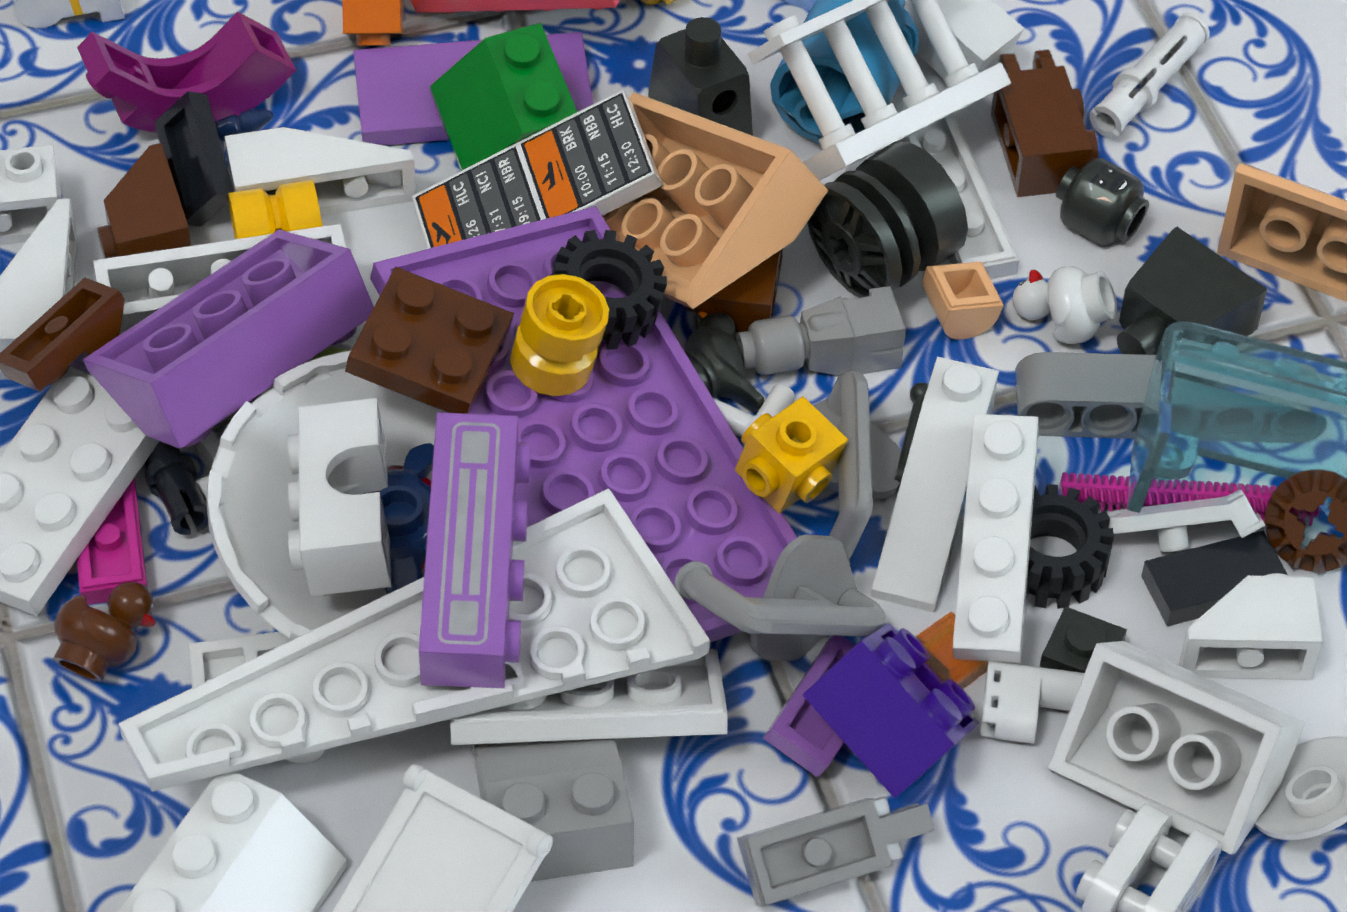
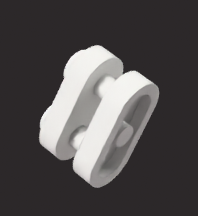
M1145 803L1137 813L1127 809L1112 832L1109 846L1114 849L1105 863L1093 860L1078 885L1075 896L1084 901L1081 912H1189L1216 865L1222 849V842L1195 829L1184 845H1181L1167 837L1173 819L1171 815L1148 803ZM1153 862L1168 870L1150 897L1137 890V887Z

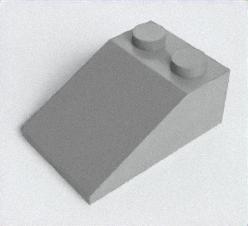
M615 739L471 744L480 798L542 830L553 838L551 850L544 857L530 882L633 867L634 820L623 766Z

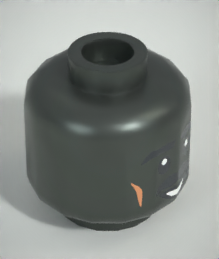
M1103 158L1090 160L1081 169L1072 166L1063 176L1056 191V197L1062 200L1060 218L1063 224L1103 247L1110 246L1119 239L1127 242L1132 238L1141 225L1149 207V201L1143 198L1144 186L1141 180Z

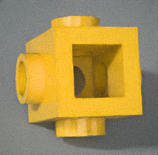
M802 396L774 417L769 413L761 415L746 429L741 438L745 446L734 470L743 478L746 486L755 495L764 498L780 514L800 498L805 503L812 501L828 486L848 438Z

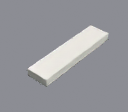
M903 101L893 102L898 113L907 109ZM954 113L899 140L898 142H910L926 150L938 161L955 184L964 204L968 233L965 245L955 254L948 257L950 263L958 264L981 261L990 279L1017 274L1019 259Z

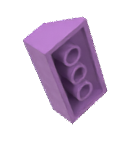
M277 230L84 358L83 361L91 375L147 437L181 449L197 444L208 437L213 426L233 412H238L246 401L250 404L253 403L262 392L274 385V379L279 375L309 362L311 358L330 345H336L350 339L356 333L357 327L368 319L374 306L349 248Z

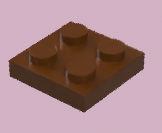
M395 266L348 355L345 372L445 412L469 414L510 330L514 313Z

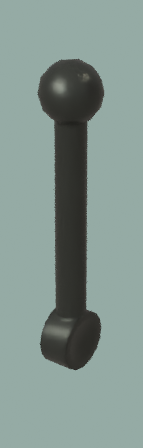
M919 382L914 384L910 390V400L913 402L894 479L898 482L902 480L922 403L928 388L927 383Z

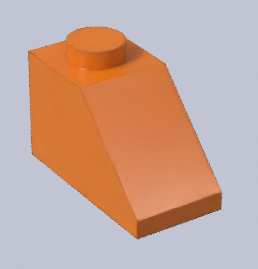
M342 0L343 34L356 35L357 46L391 45V34H404V0Z

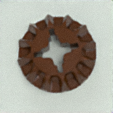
M1323 469L1301 471L1284 480L1271 495L1264 519L1266 533L1275 552L1292 568L1320 574L1347 565L1346 477ZM1328 496L1333 499L1329 505L1328 521L1335 525V530L1343 533L1341 537L1335 533L1330 535L1326 532H1320L1306 546L1302 544L1305 538L1303 533L1306 523L1298 518L1299 514L1290 509L1293 507L1299 511L1304 509L1308 512H1314L1319 504L1323 505Z

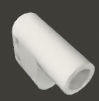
M988 661L980 737L1034 744L1039 707L1070 711L1085 673Z

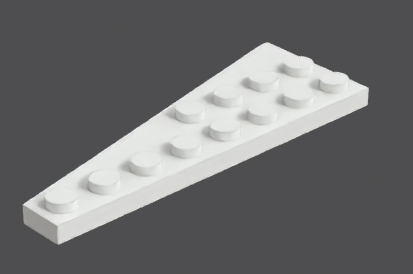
M608 488L527 527L526 542L513 541L512 559L525 560L523 601H510L509 620H521L520 662H506L505 688L421 685L419 640L424 587L423 577L118 724L121 736L151 791H156L696 660L709 653L710 639Z

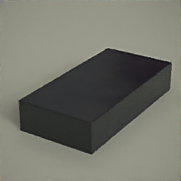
M187 91L154 123L159 142L162 143L187 224L201 227L229 203L228 193L234 192L207 94Z
M1264 530L1251 533L1243 538L1239 536L1144 561L1141 577L1168 627L1200 618L1248 575L1288 574Z

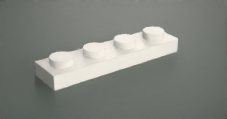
M973 414L952 647L954 659L1021 663L1039 417Z

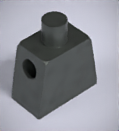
M699 17L691 20L687 24L686 29L662 37L655 46L648 97L753 136L749 74L744 64L722 39L720 24L711 18Z
M1176 227L1135 273L1125 288L1119 323L1124 330L1117 336L1118 348L1122 354L1153 355L1156 352L1159 355L1212 357L1258 329L1267 288L1188 233Z

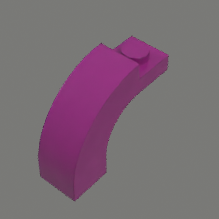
M238 11L205 44L191 52L176 57H144L94 32H91L77 47L88 71L86 73L88 83L100 95L112 100L122 124L155 133L157 131L154 122L187 91L207 94L213 117L217 122L219 119L234 114L240 115L243 111L255 108L277 91L296 72L278 33Z

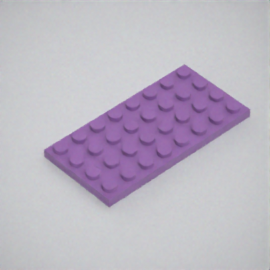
M596 206L373 263L370 279L379 296L396 266L514 313L510 330L469 414L518 416V442L531 443L530 483H517L516 500L528 501L527 527L609 488L674 587L678 571L689 562L700 561L708 565L712 571V576L745 597L763 598L779 555L797 536L783 513L779 514L764 498L755 495L746 486L743 478L734 470L743 447L660 310L650 333L645 338L639 335L637 344L627 347L621 338L618 349L607 350L606 340L602 339L601 344L598 345L597 357L590 378L583 388L570 395L550 396L537 393L525 386L513 372L510 363L511 349L517 328L520 325L521 314L528 291L535 282L552 274L557 253L561 246L566 248L567 241L576 235L582 241L585 231L595 230L598 239H603L605 230H610ZM603 281L589 282L606 297L622 298L627 296L620 288ZM682 597L710 639V642L743 632L693 599Z

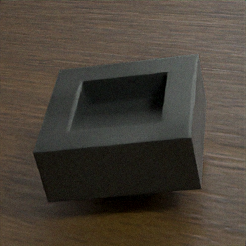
M1065 606L1042 653L1040 667L1085 673L1096 643L1125 641L1127 629Z

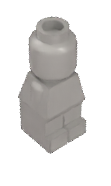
M891 286L869 289L868 297L848 299L841 298L840 296L801 312L800 323L793 316L756 320L749 326L748 331L736 333V343L740 350L744 369L754 368L760 375L795 371L803 366L804 361H806L808 370L838 376L848 370H856L861 374L901 368L906 327Z

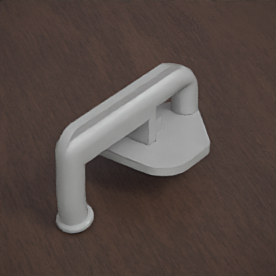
M848 370L837 378L829 398L813 405L848 438L847 444L832 473L833 477L826 488L839 491V515L829 536L843 543L849 564L850 558L871 516L873 498H886L893 495L901 483L894 480L901 450L893 440L870 420L868 382L864 375L856 370Z
M802 535L791 541L776 561L763 598L745 597L712 576V571L708 565L700 561H692L685 564L678 571L674 583L681 597L693 599L737 629L751 634L750 644L752 650L760 657L770 661H795L808 652L825 635L869 636L881 629L886 621V615L881 606L857 590L844 545L832 536Z

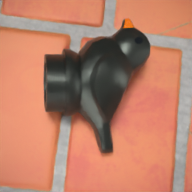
M699 312L696 316L699 325L698 329L688 338L684 352L712 398L724 397L732 399L752 412L757 411L761 408L765 399L746 378L740 350L735 341L736 329L734 320L725 313L707 314Z

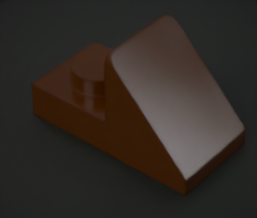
M84 277L0 353V370L6 378L38 392L60 380L67 373L69 365L74 369L91 374L87 370L83 359L120 335L125 303L124 297L119 290Z

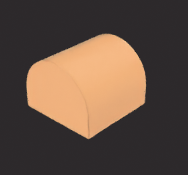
M981 261L926 267L922 278V288L948 337L959 340L972 338L984 333L995 324L1004 304Z

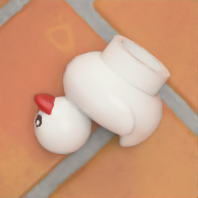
M1075 266L1058 268L1051 274L1048 283L1037 270H1031L1029 278L1020 282L1015 288L1012 298L1015 310L1026 319H1041L1051 312L1056 325L1052 335L1056 340L1067 344L1084 343L1090 340L1099 329L1101 322L1114 319L1117 314L1116 296L1108 276L1103 271L1088 275L1082 269Z

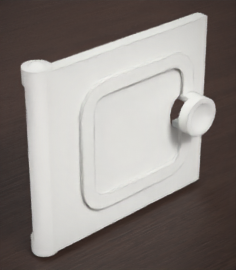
M414 764L407 769L404 775L403 783L406 786L404 792L332 911L513 912L544 857L551 850L553 838L542 830L429 770Z

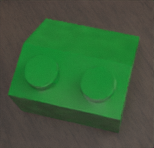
M541 23L484 38L430 85L431 96L460 171L577 113Z

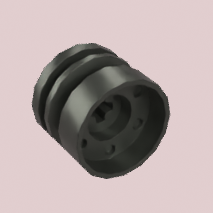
M894 142L864 160L856 168V171H846L834 182L824 184L828 192L807 221L810 237L819 257L829 272L848 292L859 298L868 297L869 289L891 286L893 292L898 287L904 286L918 275V271H925L927 266H936L955 254L965 245L968 233L966 210L955 184L938 161L926 150L910 142Z

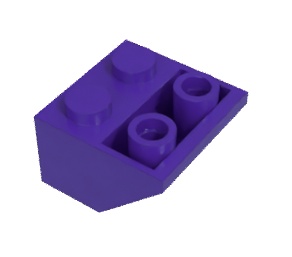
M889 623L862 639L802 695L887 791L896 798L977 727L980 722L971 714L975 710V705L968 694L951 679L943 682L926 664L930 656L922 643L908 630L902 628L897 631Z

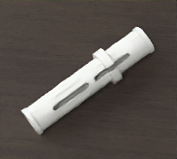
M1184 13L1178 18L1175 25L1151 47L1148 53L1133 68L1123 70L1115 78L1113 90L1090 112V122L1098 133L1108 138L1117 137L1138 113L1146 112L1155 104L1158 99V91L1179 71L1180 67L1193 55L1198 47L1208 40L1210 31L1205 21L1198 15ZM1170 52L1171 57L1161 65L1160 60ZM1150 71H1154V75L1150 79L1146 78ZM1137 85H1140V90L1130 98L1129 93Z

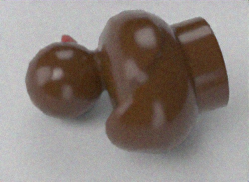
M129 581L117 585L110 593L107 602L109 614L90 607L86 602V596L83 595L75 596L67 601L59 610L54 622L55 635L61 644L53 660L66 670L95 682L103 681L109 667L119 666L127 662L135 653L137 646L136 634L133 628L138 626L154 627L156 625V621L152 617L154 607L153 596L149 589L141 583Z

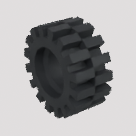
M590 230L585 231L582 241L575 235L567 241L566 248L561 246L551 275L566 274L580 277L587 282H607L620 288L627 295L626 297L610 298L605 296L609 307V315L602 339L606 340L607 350L618 349L621 338L626 346L630 347L637 344L639 335L645 338L650 333L652 325L655 324L667 286V276H662L665 267L660 259L651 262L654 251L648 245H645L639 251L635 249L637 238L627 234L623 243L615 240L616 231L605 230L603 239H598L596 231Z
M1047 484L1045 495H1040L1037 487H1034L1030 540L1040 536L1058 537L1069 542L1077 550L1068 556L1054 557L1042 554L1030 546L1026 598L1029 593L1036 595V607L1046 608L1048 598H1056L1057 609L1064 608L1065 606L1069 607L1071 595L1080 604L1089 599L1090 589L1095 593L1100 589L1103 578L1106 577L1114 539L1113 528H1109L1110 518L1106 511L1096 514L1098 502L1091 496L1083 503L1078 502L1080 490L1069 487L1067 496L1058 495V485Z

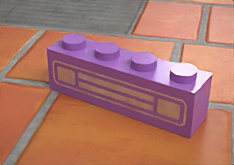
M461 413L436 414L419 640L421 685L505 688L506 662H520L521 620H509L510 601H523L525 560L512 559L513 541L526 542L528 501L516 500L517 483H530L531 443L518 442V416Z

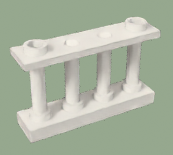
M853 0L803 24H800L797 16L793 15L764 30L763 32L768 41L748 53L752 64H755L781 52L823 135L818 140L823 151L803 161L805 166L818 180L1010 85L1011 81L1002 63L980 73L975 63L969 65L937 0L910 1L948 75L943 79L948 89L940 93L934 83L928 85L887 3L891 0ZM863 13H866L907 94L902 99L907 109L899 113L893 103L886 104L846 24V21ZM824 32L865 114V117L861 119L865 130L857 134L851 123L846 126L844 125L803 44V41Z

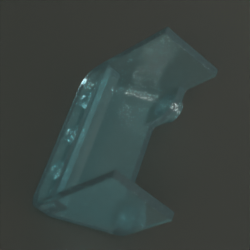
M1182 321L1170 324L1165 329L1157 350L1132 447L1127 510L1140 513L1153 478L1171 480L1188 476L1193 471L1198 455L1284 478L1312 469L1329 470L1347 478V362L1194 322ZM1328 496L1323 505H1320L1327 516L1330 512L1329 505L1333 500Z

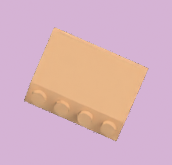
M633 92L629 99L634 107L663 186L602 217L610 230L616 231L617 241L624 243L628 234L637 238L634 248L638 251L645 245H648L654 251L651 262L660 259L665 267L662 276H667L664 297L694 309L793 242L828 192V189L790 149Z

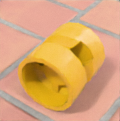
M313 180L281 184L278 186L275 195L270 196L262 188L228 193L234 239L273 234L277 230L288 232L323 226Z
M566 274L550 275L535 282L527 293L520 325L517 328L510 356L513 372L525 386L537 393L550 396L570 395L583 388L590 378L597 357L598 345L601 344L608 322L609 307L605 296L593 284L576 276Z

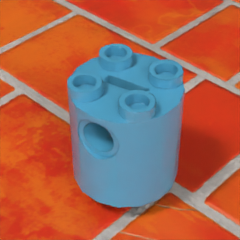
M816 0L803 23L853 0ZM891 0L887 3L915 57L919 50L918 29L909 12L904 8L905 0ZM863 13L846 21V24L886 104L889 105L901 83L866 13ZM824 32L803 41L844 125L846 126L851 123L856 134L865 130L861 121L865 114ZM783 58L770 83L772 102L781 118L794 131L820 144L818 140L823 135Z

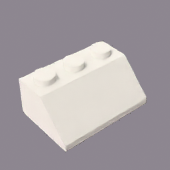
M1125 641L1096 643L1048 769L1137 811L1145 803H1148L1172 816L1171 827L1188 835L1195 829H1198L1221 841V850L1232 855L1237 852L1281 785L1306 722Z
M234 771L213 777L117 912H317L348 867L347 858L282 793Z

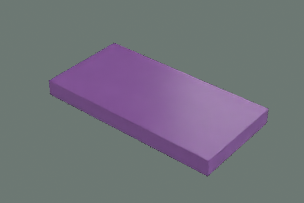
M582 32L546 35L577 112L593 105ZM482 40L353 50L362 142L394 145L448 140L430 93V85Z

